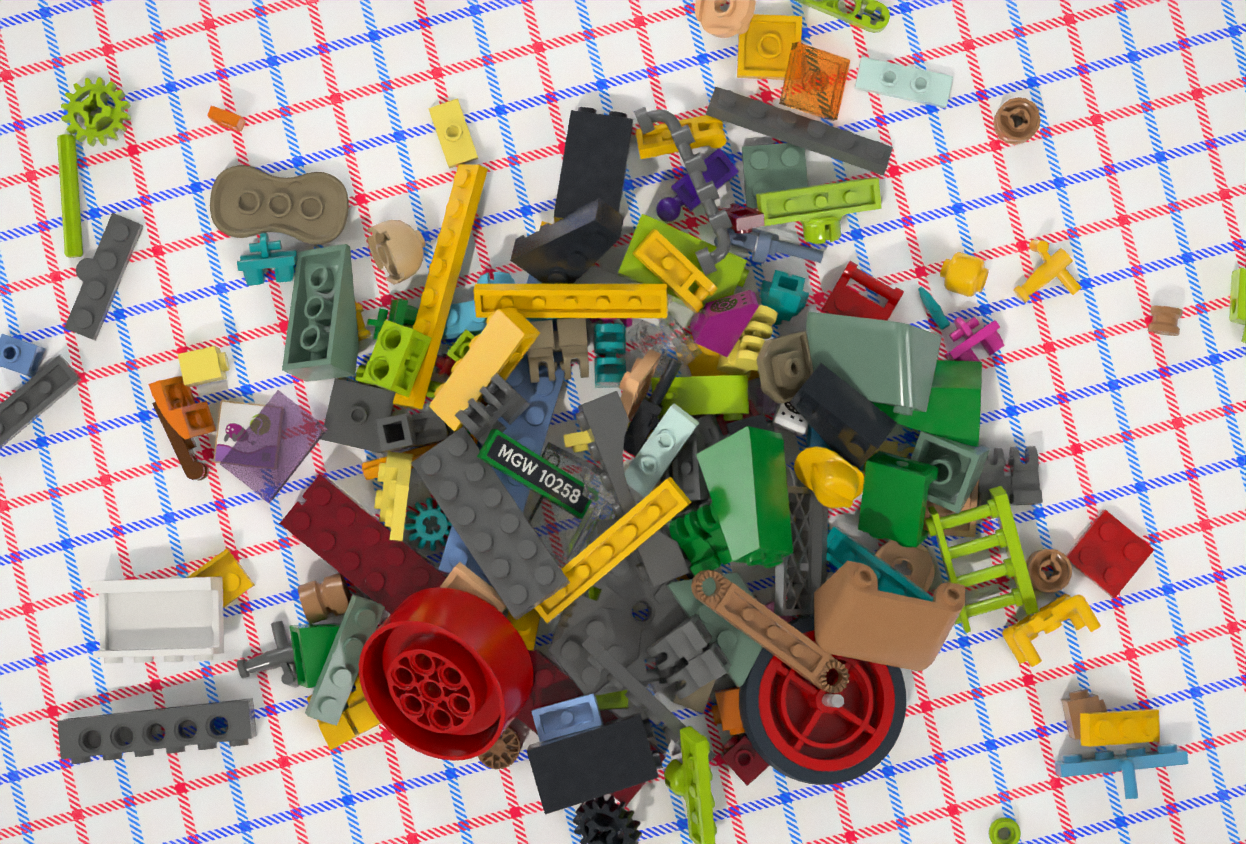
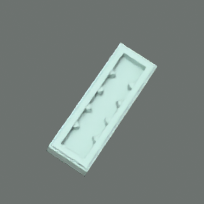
M861 57L854 89L946 108L953 76Z
M676 404L670 406L625 471L624 475L627 484L643 497L649 495L700 422Z

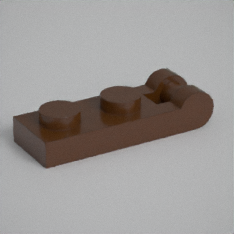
M153 402V407L187 478L197 481L206 479L209 475V468L205 463L198 461L193 448L197 447L194 438L185 440L165 419L156 402Z

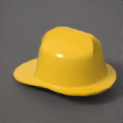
M818 446L806 448L798 454L794 461V471L797 478L814 492L817 500L823 506L837 509L842 507L850 508L853 500L863 492V473L828 448Z

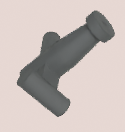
M283 621L271 623V628L277 649L267 651L247 661L245 659L238 660L237 668L239 674L243 679L249 677L250 673L282 667L284 672L281 677L282 683L297 688L300 686L298 685L297 675L293 674L290 664L295 663L292 644L289 645Z

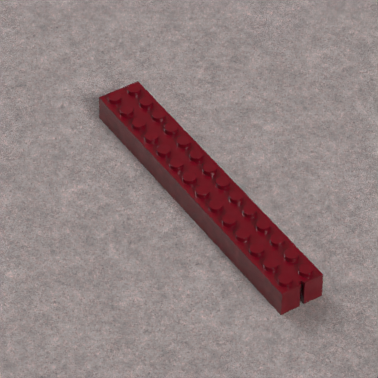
M322 474L318 475L302 495L306 500L305 503L297 501L279 523L374 602L382 604L385 607L384 610L389 614L413 593L428 588L440 587L448 577L447 574L439 572L437 566L404 539L402 541L390 540L391 529L389 527H385V524L379 522L376 516ZM534 646V651L528 650L533 666L532 692L527 703L516 718L538 735L531 712L533 709L584 696V694L562 668ZM613 710L600 711L603 723L622 718ZM649 740L651 751L658 749L661 762H663L666 754ZM646 782L610 793V795L614 796L619 802H626V807Z

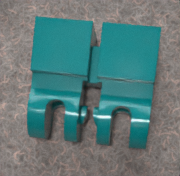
M596 324L594 326V354L605 355V358H594L595 388H619L620 382L626 373V359L616 356L626 355V327L624 324Z

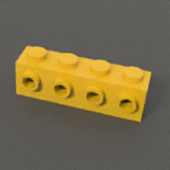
M515 308L497 309L489 315L486 320V327L481 334H478L469 343L470 349L466 355L453 365L451 369L452 374L448 380L442 383L434 392L435 398L429 407L453 431L463 427L454 415L460 409H467L469 406L468 401L471 398L487 406L488 404L482 398L483 394L479 390L483 386L488 387L492 382L491 378L496 373L506 381L539 336L540 332Z

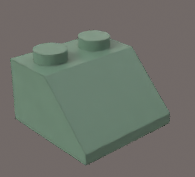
M921 431L911 459L938 467L937 479L929 485L927 500L959 514L981 476L990 448L980 444L979 447L969 446Z

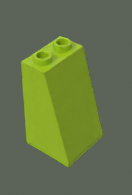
M641 214L618 271V276L639 284H664L632 254L653 229L662 234L704 274L695 252L707 247L710 253L716 250V246L645 214ZM728 252L723 260L715 264L717 271L706 275V277L718 289L712 296L706 297L702 302L703 307L708 302L733 295L737 286L743 288L750 271L744 268L747 262L746 259ZM693 282L688 290L693 294L698 289V286ZM667 287V293L669 295H672V302L687 307L683 303V301Z

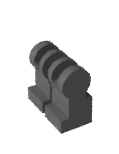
M498 373L491 378L492 382L488 387L483 386L479 390L483 394L482 398L488 404L487 406L471 398L468 401V408L465 410L460 409L454 415L482 445L491 429H497L502 433L507 429L498 420L500 417L511 425L530 405Z
M1026 446L1024 464L1020 461L1018 447H1010L1008 466H1010L1011 476H1004L1006 459L1004 458L1002 447L994 448V463L991 465L987 457L979 478L977 507L987 504V500L991 499L989 489L1002 486L1006 491L1010 506L1038 505L1043 503L1036 446Z
M696 613L646 649L650 657H654L661 652L667 653L668 656L656 665L660 671L667 667H673L678 663L677 660L683 656L688 661V663L681 667L678 665L666 677L669 684L679 679L686 681L675 691L679 699L689 696L712 680L727 674L732 665L716 641L708 645L712 635Z

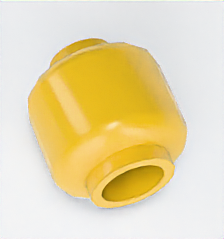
M957 252L951 260H944L940 277L945 278L944 287L948 291L972 297L976 292L981 293L983 291L989 269L985 268L983 259L963 252Z

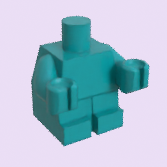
M775 270L772 282L762 281L760 287L761 303L763 306L770 307L778 313L774 325H781L783 320L790 322L792 317L797 316L804 309L809 297V293L803 291L806 278L793 274L789 276V273Z

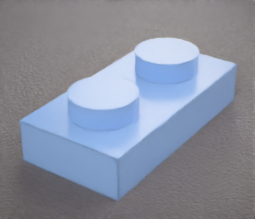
M594 693L531 711L540 742L603 725Z

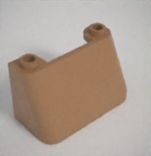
M847 561L814 592L815 641L824 652L914 671H923L935 661L965 605V585L944 582L935 589L933 602L878 591L877 576L869 566Z

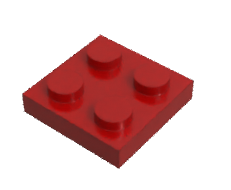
M1105 509L1102 510L1065 556L1070 560L1071 565L1111 598H1116L1153 553L1154 549Z

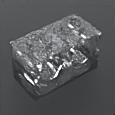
M669 311L668 317L662 318L659 326L641 319L627 332L631 337V344L638 352L646 355L652 349L662 354L655 371L659 377L662 376L670 361L667 356L668 349L675 351L678 361L682 363L678 373L703 353ZM648 325H652L657 329V339L649 336L647 331Z

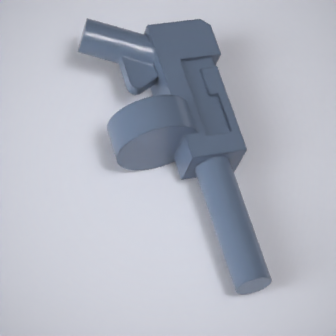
M727 228L731 241L730 245L753 250L752 261L764 264L768 254L775 256L776 252L821 263L824 251L779 240L778 234L754 228L751 233L738 234L733 229ZM715 237V238H714V244H715V246L717 247V246H718V240H717V238Z

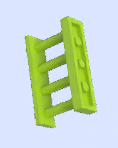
M1002 486L989 489L991 499L987 500V504L961 511L959 514L954 513L939 518L935 507H928L930 517L925 519L930 537L936 536L948 582L968 587L1006 575L1008 578H1014L1016 588H1012L1010 593L963 607L955 625L961 624L965 633L972 632L968 618L1011 605L1021 606L1026 615L1039 612L1009 499ZM989 516L992 519L997 518L1000 529L995 530V534L951 547L947 546L943 530ZM999 546L1000 549L1005 547L1008 558L1003 559V563L956 577L952 559Z

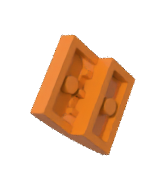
M182 376L148 384L161 413L172 428L185 440L217 431L207 401L195 403L191 388L184 385Z

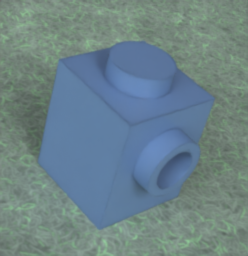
M1 334L0 367L34 377L46 348Z

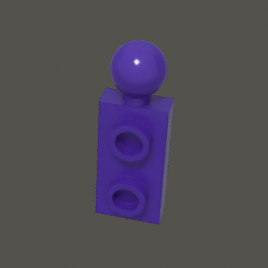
M720 148L704 159L707 170L702 172L706 183L713 181L717 191L739 174L738 169ZM688 173L671 186V190L676 196L673 198L664 197L657 203L656 213L662 221L672 222L679 217L683 205L689 212H692L701 204Z

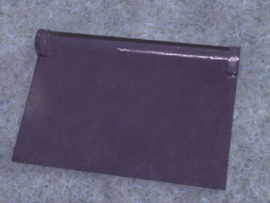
M277 390L221 461L220 465L270 504L328 428L280 390Z

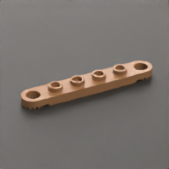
M703 570L695 575L691 588L697 600L821 690L828 693H837L847 687L846 684L849 682L848 669L844 664L832 657L831 654L824 652L820 646L720 573L712 570ZM708 577H711L716 583V589L710 596H706L701 590L702 582ZM835 668L838 672V680L834 685L830 686L825 681V675H827L828 669Z

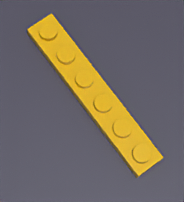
M475 284L473 289L476 318H488L493 311L501 308H515L525 318L668 317L667 284Z
M671 477L667 478L561 569L570 583L535 607L546 623L552 621L691 503Z

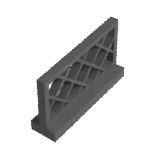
M787 486L790 502L789 511L793 553L782 558L783 562L775 566L774 613L778 616L814 615V592L827 579L828 507L823 506L817 500L814 492L808 487Z

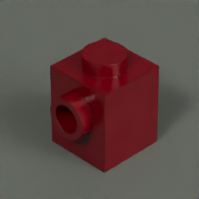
M744 734L739 738L733 735L721 746L724 750L720 754L721 758L746 786L770 766L756 752Z

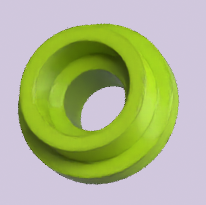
M1001 817L991 823L988 835L992 844H1018L1021 831L1019 825L1014 820L1008 817ZM1007 827L1009 829V836L1004 839L1000 838L999 830Z

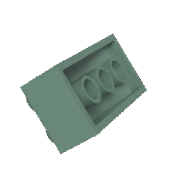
M341 244L299 251L282 371L306 382L355 376L359 342L350 246Z

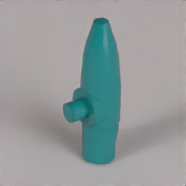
M922 286L918 288L925 308L940 330L949 327L950 322L944 315L941 306Z

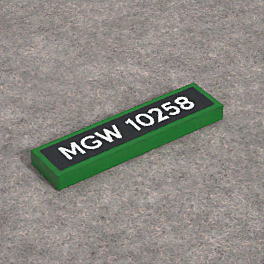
M491 429L477 455L479 459L578 519H584L597 493L596 490L497 429Z

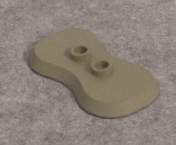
M237 165L223 170L217 176L210 195V214L213 224L222 233L234 238H247L260 233L277 232L292 236L304 243L321 245L335 240L342 233L348 217L349 200L344 184L335 176L325 172H310L284 178L272 176L255 167Z

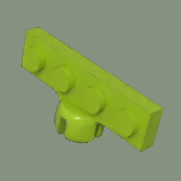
M878 177L756 194L758 211L764 213L765 226L800 221L803 225L804 240L813 244H823L826 240L834 242L840 239L842 236L840 224L842 216L850 213L882 209Z
M692 726L680 729L682 763L674 759L666 766L664 771L665 785L675 795L682 796L686 802L689 838L695 844H716L715 835L717 834V827L713 819L715 800L711 793L710 783L713 779V774L708 759L710 744L704 735H701Z

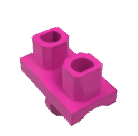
M957 317L954 320L957 329L950 333L949 337L953 342L961 337L965 341L946 353L945 356L951 361H980L971 349L979 342L988 355H992L1005 346L1000 334L997 332L1000 325L994 320L973 334L972 330L980 325L978 320L973 317L968 322H965L961 317Z

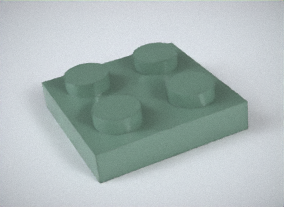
M790 143L743 146L741 148L746 207L758 210L756 194L808 187L804 148Z

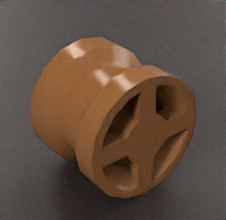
M1151 306L1150 313L1153 315L1152 322L1148 325L1147 331L1160 335L1179 336L1180 328L1177 325L1178 319L1182 317L1183 310L1169 306Z

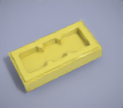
M458 98L428 108L449 169L458 166V164H465L479 159Z

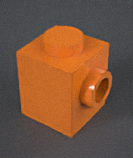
M740 687L714 691L717 705L711 706L715 725L721 724L722 730H729L730 735L745 732L739 711Z

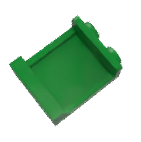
M878 451L866 461L858 530L869 533L873 538H886L896 541L900 546L907 548L917 547L928 538V531L923 529L929 485L937 479L938 467L883 451Z

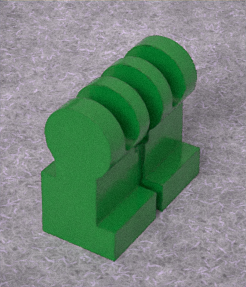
M711 502L710 506L704 505L698 508L697 513L692 511L687 513L684 519L677 518L670 522V534L692 564L690 569L694 575L703 570L713 571L719 568L722 563L726 565L733 561L713 502Z

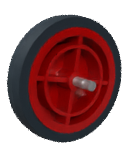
M814 615L788 622V624L816 643ZM762 647L744 684L739 688V711L745 733L753 748L762 759L775 770L791 779L814 785H831L856 779L875 768L889 754L900 735L906 714V688L903 674L899 667L831 654L832 657L844 664L848 669L849 682L843 691L828 693L815 686ZM835 668L828 669L829 671L825 675V681L830 686L834 685L838 680V672Z

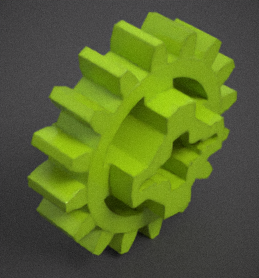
M101 77L97 78L96 84H93L89 78H85L84 87L77 83L73 84L76 92L74 94L65 93V96L70 100L69 104H61V108L68 112V114L61 117L62 121L71 123L66 129L67 132L71 135L77 133L75 139L81 143L87 138V144L92 147L95 146L97 140L103 146H107L108 137L113 138L115 141L119 140L116 132L118 130L127 131V128L122 124L123 120H131V116L124 112V110L131 107L128 101H121L126 94L121 89L115 91L117 85L112 81L105 86V80ZM106 94L111 96L116 108L108 106ZM89 95V97L80 102L85 96ZM98 107L102 109L101 113H96L94 117L91 115V111H97ZM77 116L84 118L86 130L80 126ZM112 122L106 129L103 130V127Z

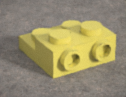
M388 451L386 463H379L377 481L384 483L383 491L376 490L374 509H380L379 522H385V527H391L390 540H403L413 454Z

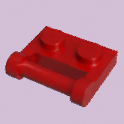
M849 261L821 310L834 315L888 321L904 291L898 287H895V289L858 269L856 263ZM850 278L886 298L888 301L884 308L848 288L846 285Z

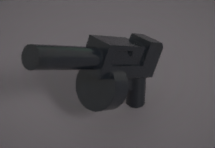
M674 358L670 359L650 398L644 397L625 433L623 450L635 457L648 440L646 438L651 429L654 430L664 417L660 414L663 408L661 403L682 366L680 361Z

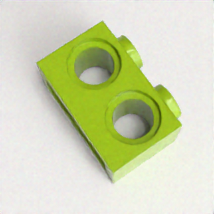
M385 320L378 334L371 357L367 362L362 380L409 398L432 338L414 329Z

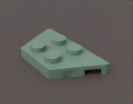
M737 572L722 574V576L755 599ZM708 577L702 582L703 585H701V590L706 596L712 595L716 589L715 581ZM693 579L668 583L666 586L686 615L691 617L696 613L712 635L708 645L716 641L732 664L727 672L737 687L742 686L762 646L697 600L691 588Z

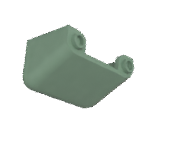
M808 312L806 334L813 371L822 363L870 402L894 406V413L912 416L913 410L927 411L942 336L900 322Z

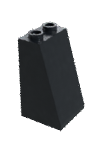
M578 107V111L571 110L553 216L555 223L564 219L565 214L598 198L620 213L633 129V119L627 118L628 114L617 111H610L609 115L596 114L597 110L589 107Z
M639 712L605 722L597 727L530 744L527 748V754L545 815L659 778L657 769H661L663 766L658 749L651 751L648 738L654 737L649 718L642 720L641 713Z

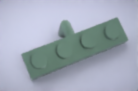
M354 594L352 595L306 708L305 714L308 717L337 726L359 672L361 651L366 641L376 631L385 609L382 604Z

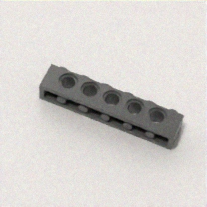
M253 698L67 718L57 721L61 760L71 759V764L91 762L90 756L103 755V761L121 759L122 753L134 752L135 757L154 755V749L166 748V754L185 752V746L198 745V750L217 748V742L229 741L230 747L249 744L248 739L257 736ZM217 716L224 717L227 720L228 730L226 733H219L215 729L214 721ZM185 720H191L195 723L197 731L194 737L187 736L183 732ZM155 723L162 725L165 730V736L162 740H157L152 736L151 728ZM123 727L129 728L133 733V740L130 744L123 742L120 738V730ZM92 730L97 731L101 736L99 747L92 746L88 740L89 733Z

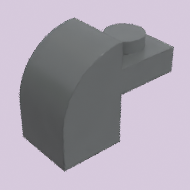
M433 410L412 415L405 413L375 420L383 452L423 447V445L441 442L450 436L448 425Z

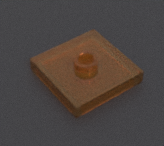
M800 42L792 43L779 104L830 121H836L839 115L850 60Z

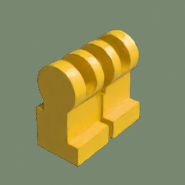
M359 672L354 682L356 690L354 692L351 691L347 699L349 708L342 712L337 726L317 720L330 750L381 724L365 699L360 684ZM312 694L307 697L308 703L310 701Z

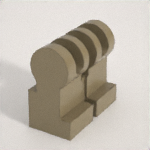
M586 318L557 319V331H553L552 320L530 322L540 332L527 351L531 383L540 382L538 369L540 366L547 368L549 381H555L557 362H554V352H562L560 368L564 371L565 380L571 379L570 364L574 362L579 365L580 378L589 377Z

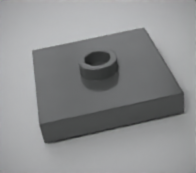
M335 378L320 440L383 454L375 420L392 416L395 392Z

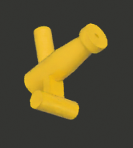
M1035 239L1029 243L1030 250L1038 252L1044 263L1032 273L1021 287L1018 285L1013 289L1015 294L1024 303L1030 300V295L1048 284L1055 277L1061 281L1071 295H1074L1082 288L1066 269L1073 260L1064 249L1060 248L1050 256L1047 252L1049 244L1046 241Z

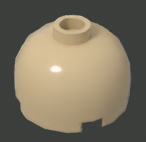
M392 219L368 228L367 231L372 232V236L367 237L370 252L378 269L381 270L385 266L390 274L385 277L388 282L395 285L417 273L422 265L424 257L423 248L425 247L424 237L419 230L414 231L407 223Z

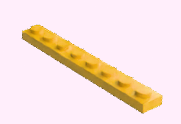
M458 164L441 230L437 237L433 259L429 266V273L421 296L417 317L413 325L414 330L432 339L409 398L395 393L393 404L397 406L423 409L488 171L487 168L481 165Z

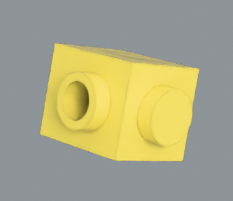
M212 346L178 354L185 386L194 387L227 379L225 371L230 370L226 352L221 353L220 348Z

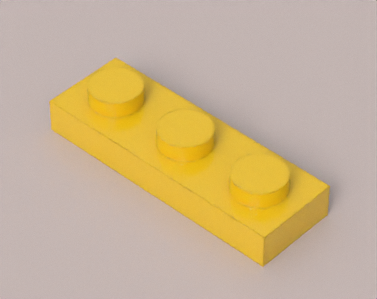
M1140 709L1080 713L1081 746L1092 747L1159 742V710Z

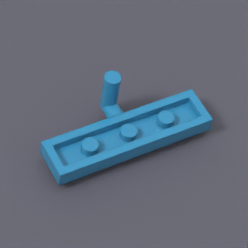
M1163 744L1157 746L1158 751L1146 752L1145 747L1126 749V754L1114 755V751L1111 750L1094 752L1095 757L1083 759L1082 754L1063 755V761L1054 762L1055 773L1060 777L1122 771L1125 799H1137L1138 790L1135 770L1189 764L1188 752L1180 748L1177 749V744Z

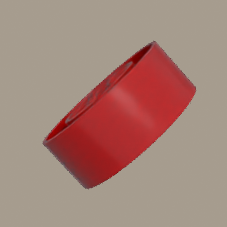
M436 587L420 590L407 597L369 637L359 659V679L370 709L380 723L394 737L424 755L442 760L459 761L472 759L488 751L523 709L532 692L533 666L528 649L519 632L494 606L465 591Z

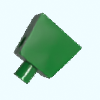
M298 624L289 626L298 685L306 688L316 686L341 624Z

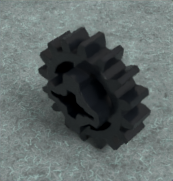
M612 795L608 800L601 796L583 802L575 813L577 815L573 819V823L578 825L574 833L583 836L580 841L581 844H638V839L641 837L642 832L637 830L641 823L638 820L632 819L635 813L634 810L626 811L624 809L626 802L622 801L620 804H617Z

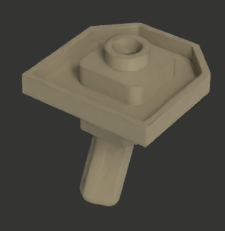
M799 331L766 340L756 359L762 391L777 404L791 401L813 373L806 331Z

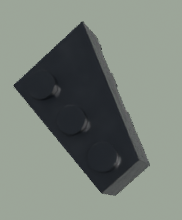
M598 198L565 214L564 219L552 225L547 223L541 226L539 231L527 237L522 235L516 238L510 261L542 284H574L620 239L624 216Z
M822 363L818 365L790 401L828 446L858 469L878 450L897 424L896 421Z

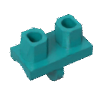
M260 233V242L250 243L249 250L250 253H261L241 255L240 261H237L238 271H243L247 286L264 284L263 269L274 268L276 282H291L294 279L297 249L271 252L272 250L282 249L281 240L270 241L268 233Z

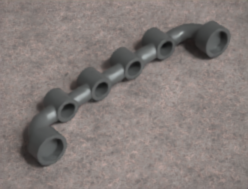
M642 107L633 111L643 135L655 130L653 123L663 122L668 126L718 240L716 250L709 253L706 247L695 252L705 276L717 271L715 264L723 260L730 250L731 241L727 228L732 227L726 210L719 211L714 200L720 197L713 181L706 183L702 172L706 171L707 167L701 153L699 152L694 155L689 145L695 142L688 124L681 127L676 116L667 110L656 109L647 112L646 108Z

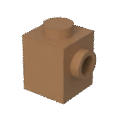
M1088 689L1070 692V698L1061 700L1069 737L1075 740L1081 739L1080 713L1107 712L1104 700H1099V696L1096 694H1089Z

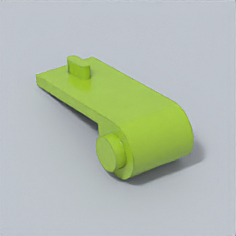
M748 375L675 377L661 403L663 408L660 414L664 416L670 406L676 404L689 415L718 414L724 415V421L742 420L743 414H749ZM651 378L652 393L660 378Z

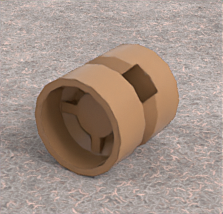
M340 573L324 577L321 584L314 580L298 586L300 602L310 625L328 619L329 613H333L335 616L345 614L351 600V594L345 577Z

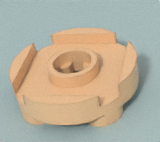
M696 0L695 15L706 32L718 38H729L736 34H743L749 29L750 21L755 11L756 0H729L730 6L726 12L721 10L720 6L721 4H726L727 0Z
M889 540L877 549L875 555L893 568L895 564H901L903 560L908 562L907 568L911 570L909 576H904L925 592L930 588L934 579L935 568L932 557L925 546L919 544L917 547L907 548L900 546L896 541Z

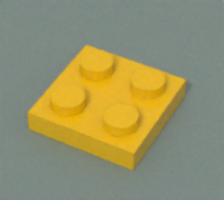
M753 14L749 29L743 34H738L737 78L799 81L802 16Z

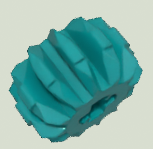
M431 497L426 498V509H423L422 505L416 501L414 505L419 511L418 515L412 511H407L406 516L414 519L415 523L404 524V528L407 530L416 529L415 532L408 536L409 541H414L419 536L422 537L417 546L421 550L424 548L427 540L430 541L431 551H436L435 541L438 539L441 545L445 547L447 541L443 536L444 534L449 536L450 530L447 527L452 526V524L446 519L444 512H441L442 509L438 503L436 508H433ZM430 516H436V523L440 525L438 530L434 531L432 529V533L426 532L423 520L426 517L430 520Z

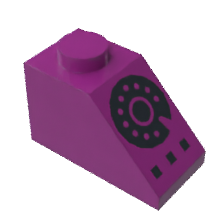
M746 290L706 303L701 312L695 313L690 323L694 343L728 358L759 307L755 292Z

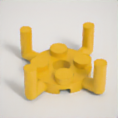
M1062 594L1055 601L1039 608V612L1032 616L1028 615L1019 622L1005 628L1002 631V636L1019 664L1028 661L1029 665L1034 667L1042 662L1041 657L1031 642L1039 636V632L1044 631L1045 634H1048L1063 625L1061 622L1067 619L1071 620L1076 630L1087 626L1089 631L1093 632L1100 628L1101 624L1083 595L1078 594L1071 597L1069 594Z

